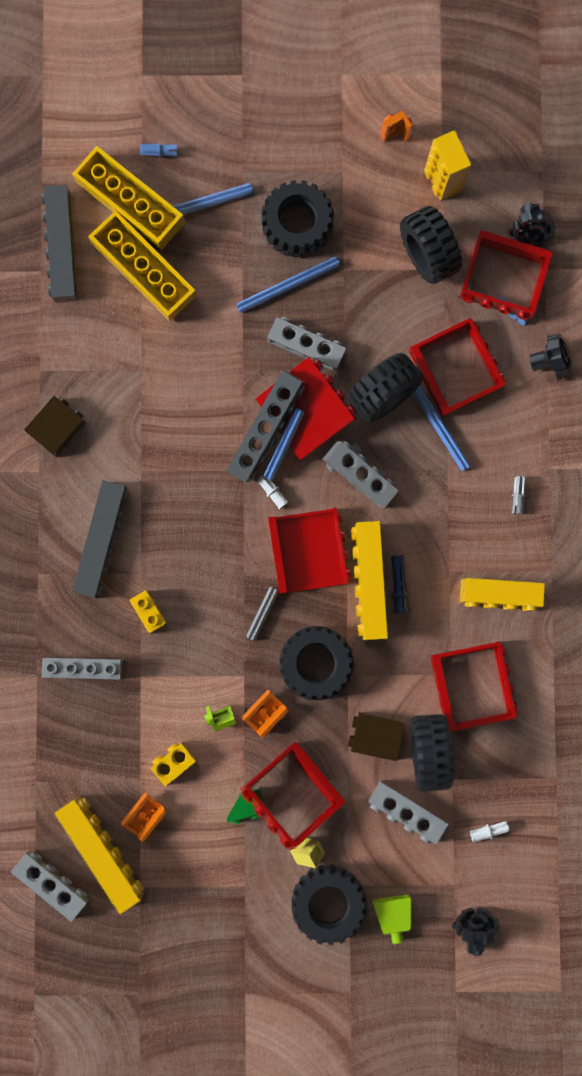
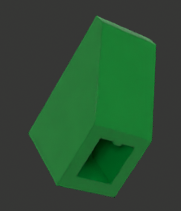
M260 788L252 789L264 804ZM242 792L227 816V823L238 824L244 822L243 818L250 816L251 819L259 818L251 802L248 803L242 797Z

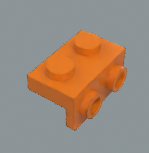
M402 110L395 115L390 114L385 117L380 134L382 140L385 142L400 133L405 142L408 141L413 125L410 116L405 115Z
M267 690L241 718L263 738L272 731L278 721H281L286 716L289 709Z
M145 792L121 824L137 835L140 841L144 842L146 838L152 835L157 824L164 820L167 810L162 803Z

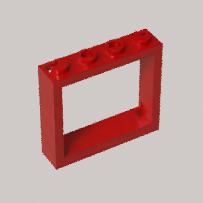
M480 229L459 298L463 299L466 303L474 302L486 309L493 308L499 310L502 314H516L517 318L521 320H528V318L531 320L536 311L553 252ZM481 245L541 264L528 308L468 290Z
M472 318L411 346L408 350L414 364L422 373L423 382L442 418L505 386L504 375L498 371L496 367L497 361L493 355H490L488 343L485 338H481L479 334L480 328L473 322ZM467 330L494 385L449 407L421 351Z
M500 642L430 655L442 715L446 716L449 732L516 718L518 707L512 699L514 688L508 680L507 675H510V669L508 664L504 662L503 656H506V651ZM493 649L506 713L454 723L441 659Z
M296 741L290 744L240 788L242 797L248 803L251 802L255 807V813L260 818L265 819L268 823V829L272 833H276L280 838L279 841L282 846L289 850L296 849L346 802ZM288 755L294 759L331 804L294 839L290 837L251 789L252 786Z

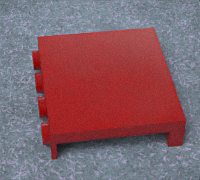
M313 357L306 358L290 371V373L306 382L304 386L306 387L305 392L295 402L296 408L304 411V415L289 445L299 460L306 459L315 449L353 420L358 419L355 416L357 412L351 404L347 405L344 401L346 397L340 389L336 390L333 386L334 380L328 373L325 375L321 369L323 365L317 358L314 359ZM274 384L255 398L261 407ZM288 389L283 391V397L286 400L290 397ZM279 406L274 407L273 412L275 416H279L281 413ZM288 414L287 418L285 419L287 423L291 417V414ZM286 426L284 427V429H283L282 431L279 430V432H280L281 435L283 434V432H284Z
M337 507L281 517H268L279 594L348 584V580L351 579L350 568H346L345 561L348 560L347 549H343L342 542L345 541L344 530H340L339 523H342L341 511L337 512Z

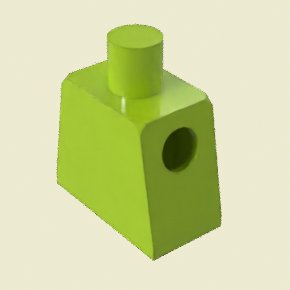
M409 894L372 900L383 934H391L393 944L403 943V931L411 930V898Z

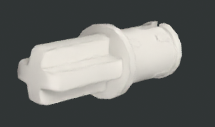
M264 474L258 478L257 481L267 493L266 496L273 500L279 510L289 503L278 490L279 487H276Z
M507 822L491 826L486 824L485 827L470 830V835L473 843L488 838L491 840L492 836L508 832L509 826Z

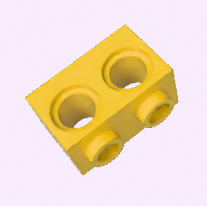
M147 590L129 600L149 634L168 624Z
M177 742L167 749L169 753L165 757L160 755L152 761L154 766L151 767V770L164 786H167L197 761L183 742L179 745ZM178 751H182L185 754V760L182 762L177 761L175 758V753ZM161 764L169 765L170 772L168 774H163L160 771Z

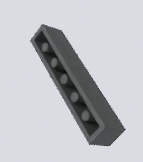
M67 185L44 186V193L41 194L42 204L45 205L46 211H43V221L47 223V230H44L45 241H48V248H45L46 259L49 260L47 277L51 280V285H48L49 297L52 296L54 302L77 301L70 191Z
M102 480L72 590L74 593L94 598L102 594L104 584H101L103 576H107L109 566L106 565L107 560L112 557L114 550L112 542L113 539H117L119 528H116L117 523L122 520L124 513L122 505L123 502H127L129 495L124 485Z

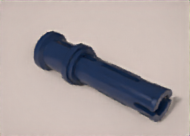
M403 555L391 556L394 592L391 594V597L394 598L393 614L410 613L407 605L409 593L405 590Z

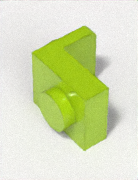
M210 706L206 707L207 714L204 715L208 726L212 725L214 732L236 724L231 706L214 712L211 711Z

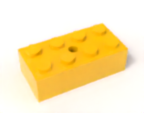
M455 130L433 140L424 169L427 179L432 181V189L435 196H439L440 200L461 192L471 167V163Z
M465 578L461 580L460 603H465V607H479V604H484V608L490 609L503 606L505 610H515L518 607H522V611H537L539 607H543L545 583Z

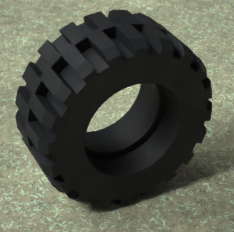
M291 180L289 185L284 182L280 184V189L274 188L271 191V196H267L265 199V205L262 207L263 233L266 235L267 242L273 244V249L277 252L283 251L285 256H289V253L294 254L293 258H299V254H304V257L310 256V252L316 253L320 250V246H325L327 239L331 236L334 221V211L331 208L332 203L330 198H326V193L322 189L320 191L317 190L318 186L314 183L310 186L304 180L301 183ZM293 205L305 206L314 213L315 224L307 232L292 233L282 227L280 223L281 213Z
M425 206L402 219L400 231L404 247L413 266H415L417 272L426 282L437 284L459 272L462 267V256L458 241L448 221L444 219L441 212H438L437 208Z
M396 353L380 362L356 383L351 392H349V402L365 421L374 422L386 416L409 398L421 385L423 375L406 354Z
M311 626L297 631L286 641L281 651L279 664L282 678L290 690L305 699L320 701L334 697L349 683L353 673L354 658L350 646L338 632L323 626ZM322 645L333 654L335 660L334 670L323 681L315 682L306 679L298 668L299 656L308 646Z
M433 714L413 717L411 719V745L417 788L422 792L449 790L453 787L454 767L451 736L446 716Z
M331 864L329 866L320 865L316 869L308 870L306 875H302L298 884L294 887L291 900L293 919L298 925L300 932L305 933L306 938L309 940L314 939L321 945H323V942L328 943V945H334V942H340L341 944L346 942V938L355 936L356 930L361 929L362 921L366 918L367 901L362 885L353 873H349L343 867L338 868ZM327 886L340 889L347 898L345 914L333 922L318 920L310 908L313 894L318 889Z

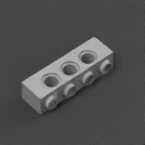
M276 317L268 334L267 342L305 359L308 357L317 358L323 367L334 372L337 371L346 350L341 342L333 340V342L329 341L321 333H311L305 326H295L287 318L281 317L280 319ZM287 332H293L295 334V337L293 339H287L285 337V334ZM308 339L312 342V345L305 347L302 342ZM327 347L330 352L327 355H323L319 349Z
M337 441L323 460L379 508H385L398 492L395 488L396 484L389 478L384 479L380 475L382 472L375 466L370 467L366 463L367 459L359 453L356 455L352 451L353 447L346 441L343 443ZM346 456L351 458L349 466H345L343 462ZM361 468L365 470V476L362 479L358 476V471ZM377 480L380 486L377 491H374L372 484Z
M42 658V678L123 679V660Z
M379 781L368 800L371 804L370 808L378 813L381 811L388 814L387 818L396 824L398 821L404 824L403 828L412 834L414 832L421 835L420 839L428 844L431 842L437 844L448 826L446 821L382 781ZM388 799L395 800V806L391 809L385 807V802ZM405 809L412 811V815L408 819L402 818V812ZM423 819L428 820L429 823L426 829H420L418 826L419 822Z
M35 851L26 852L12 869L11 873L72 922L89 901L87 894L82 889L73 887L70 879L57 874V869L49 863L46 865L38 853ZM33 867H37L40 870V876L37 877L32 874ZM47 880H53L56 883V888L50 889L47 886ZM62 893H69L71 901H65L62 898Z

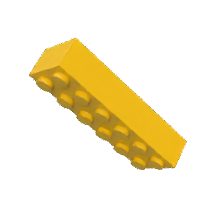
M98 146L92 150L72 173L77 184L112 212L116 210L138 233L161 251L186 223L181 212Z
M116 210L88 236L91 243L169 322L197 297L196 290Z
M380 521L356 522L351 529L352 541L355 540L356 546L352 548L353 560L357 562V566L353 568L354 579H358V585L355 586V598H359V605L356 606V616L360 617L357 633L358 636H361L362 640L387 639Z
M79 796L54 814L119 914H121L141 900L144 895V887L139 880L136 881L132 876L134 872L128 863L125 864L121 859L123 855L119 848H114L110 842L112 838L106 830L103 831L101 828L99 817L91 813L89 809L91 806L85 797L82 799Z

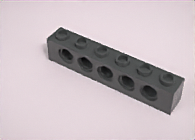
M282 370L226 470L227 472L245 483L256 479L259 473L258 467L260 464H264L268 457L267 451L275 445L278 439L276 435L279 430L282 431L286 426L287 421L285 419L296 408L295 402L297 398L301 397L305 392V381L288 371ZM285 389L290 391V397L287 400L283 397ZM275 406H279L281 409L279 416H275L273 412ZM267 422L271 425L269 433L264 430V425ZM257 439L262 442V447L259 450L255 447ZM247 456H250L253 460L251 466L246 464Z

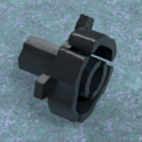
M528 202L520 208L521 215H519V221H514L512 228L508 230L510 236L515 237L518 241L531 245L530 241H532L533 245L538 247L547 242L549 237L554 234L556 227L549 212L540 210L539 204Z
M561 334L547 336L546 350L530 355L529 360L534 372L550 367L555 372L558 381L562 380V376L571 373L572 363L569 349Z
M468 908L461 912V915L452 924V928L456 930V935L462 936V941L467 942L468 953L480 956L485 951V944L494 942L495 937L499 936V920L488 910L478 908L477 914H474L475 910Z

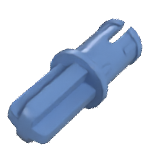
M158 142V144L140 145L141 155L158 156V158L160 156L177 157V151H169L177 150V144H160Z

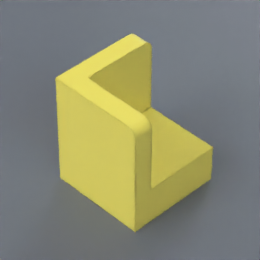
M306 838L296 849L291 850L297 864L316 868L325 855L319 840Z

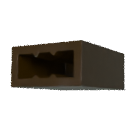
M53 396L24 431L57 457L83 427L85 421L82 419L84 416L77 409L72 411L67 407L69 403L62 397L58 399Z
M358 712V715L353 717L352 727L355 729L354 734L349 736L348 747H351L350 751L397 762L405 723Z

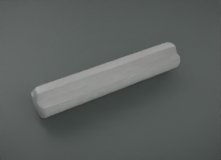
M274 587L268 589L246 635L247 638L253 641L257 639L279 593L278 589Z

